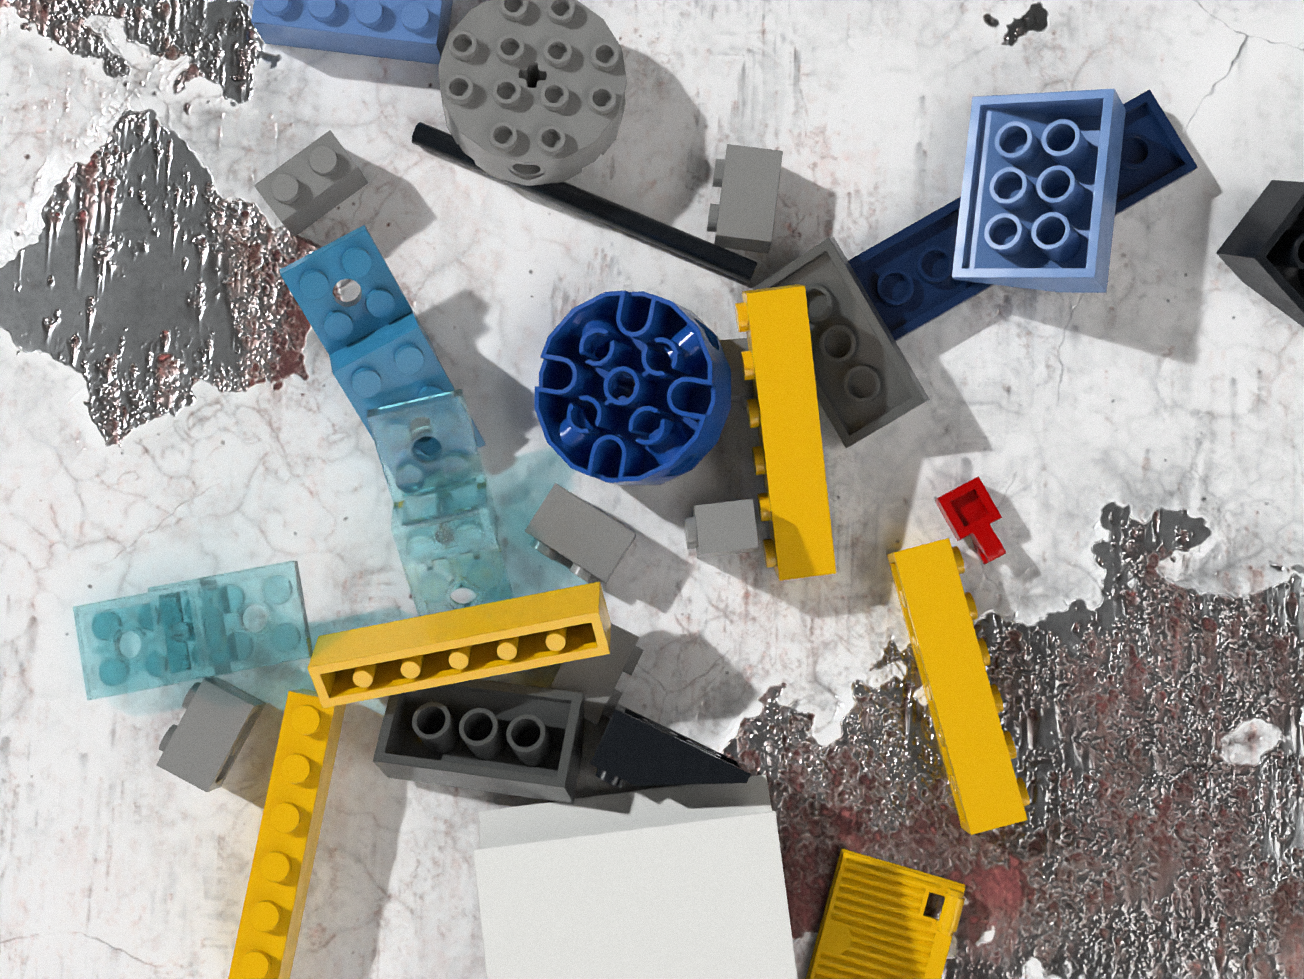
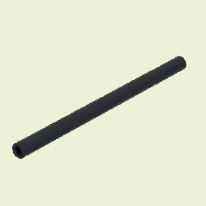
M422 122L416 125L412 135L413 144L489 175L475 164V160L462 151L451 134ZM499 179L748 284L758 262L566 182L525 186Z

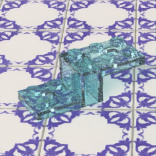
M453 390L368 410L367 420L393 501L391 531L418 617L514 598L498 541L497 513L463 390ZM422 437H432L440 443L441 448L433 455H423L416 451L414 443ZM468 588L476 593V598L469 603L463 604L454 601L450 595L456 589Z
M287 561L147 588L148 593L73 607L87 701L311 658L313 653L298 561ZM253 604L261 605L267 613L265 627L256 633L248 630L243 622L245 610ZM128 631L136 633L141 640L140 651L132 658L124 656L119 647L121 637Z

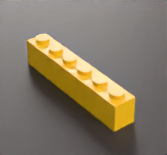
M795 284L742 291L743 302L735 303V314L738 332H746L749 351L741 352V366L744 381L752 380L754 399L746 400L749 427H757L760 446L752 447V460L755 475L763 474L765 493L757 494L760 521H768L770 539L762 541L766 568L774 567L779 581L836 574L806 289L804 285Z
M946 538L886 554L961 828L974 835L1028 820L1024 806L1030 804L1028 791L1021 777L1016 778L1011 759L1017 757L1016 748L1010 732L1002 730L998 713L1004 710L1003 701L996 684L990 685L985 666H989L991 663L990 655L984 639H977L972 620L978 618L977 608L970 592L964 593L959 574L965 572V567L959 548L957 546L952 547L950 539Z
M599 581L318 636L307 669L322 708L607 655L610 654L611 620Z
M296 689L288 691L228 979H290L346 709V704L322 708L317 692L313 690Z

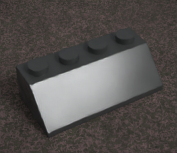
M475 679L390 695L373 762L388 778L573 804L582 760L584 694L582 692Z

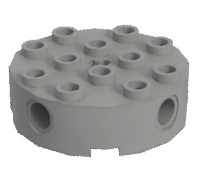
M488 0L470 9L447 37L438 65L446 126L462 151L475 160V164L492 177L525 186L564 182L581 173L582 168L595 162L601 154L604 155L616 140L625 110V89L627 85L622 48L604 19L578 0Z

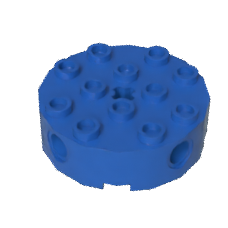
M644 291L603 292L572 308L548 336L540 356L544 360L539 371V387L535 386L534 409L547 443L570 468L607 483L624 486L661 485L693 470L718 443L731 409V368L718 336L692 311L670 300Z

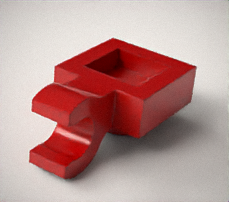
M979 476L935 500L956 540L959 541L970 535L974 548L984 565L1006 554L1001 541L990 525L1002 518Z

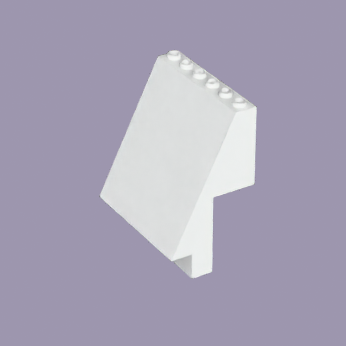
M766 775L750 776L747 783L687 784L574 799L573 804L554 801L478 811L480 849H473L487 979H798L776 812L772 811Z

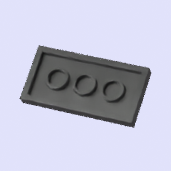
M829 237L753 287V290L795 284L805 286L817 400L846 448L930 400L834 237Z

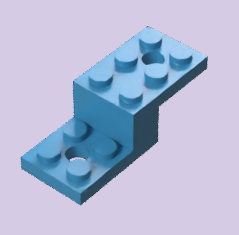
M365 225L280 269L281 277L329 354L333 375L403 489L486 445L481 433L442 367L432 342ZM343 279L356 281L361 288L358 297L349 302L338 300L333 295V288L336 283ZM424 415L434 420L432 430L422 436L412 434L408 430L409 423L413 418Z

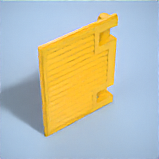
M841 848L805 979H941L952 936L957 931L965 901L963 897L965 884ZM929 892L945 897L939 919L924 915Z

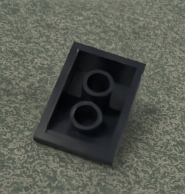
M1271 180L1216 254L1244 284L1304 327V182Z
M617 704L589 763L597 767L595 775L598 778L622 788L625 781L635 786L747 783L751 775L745 764L620 704Z

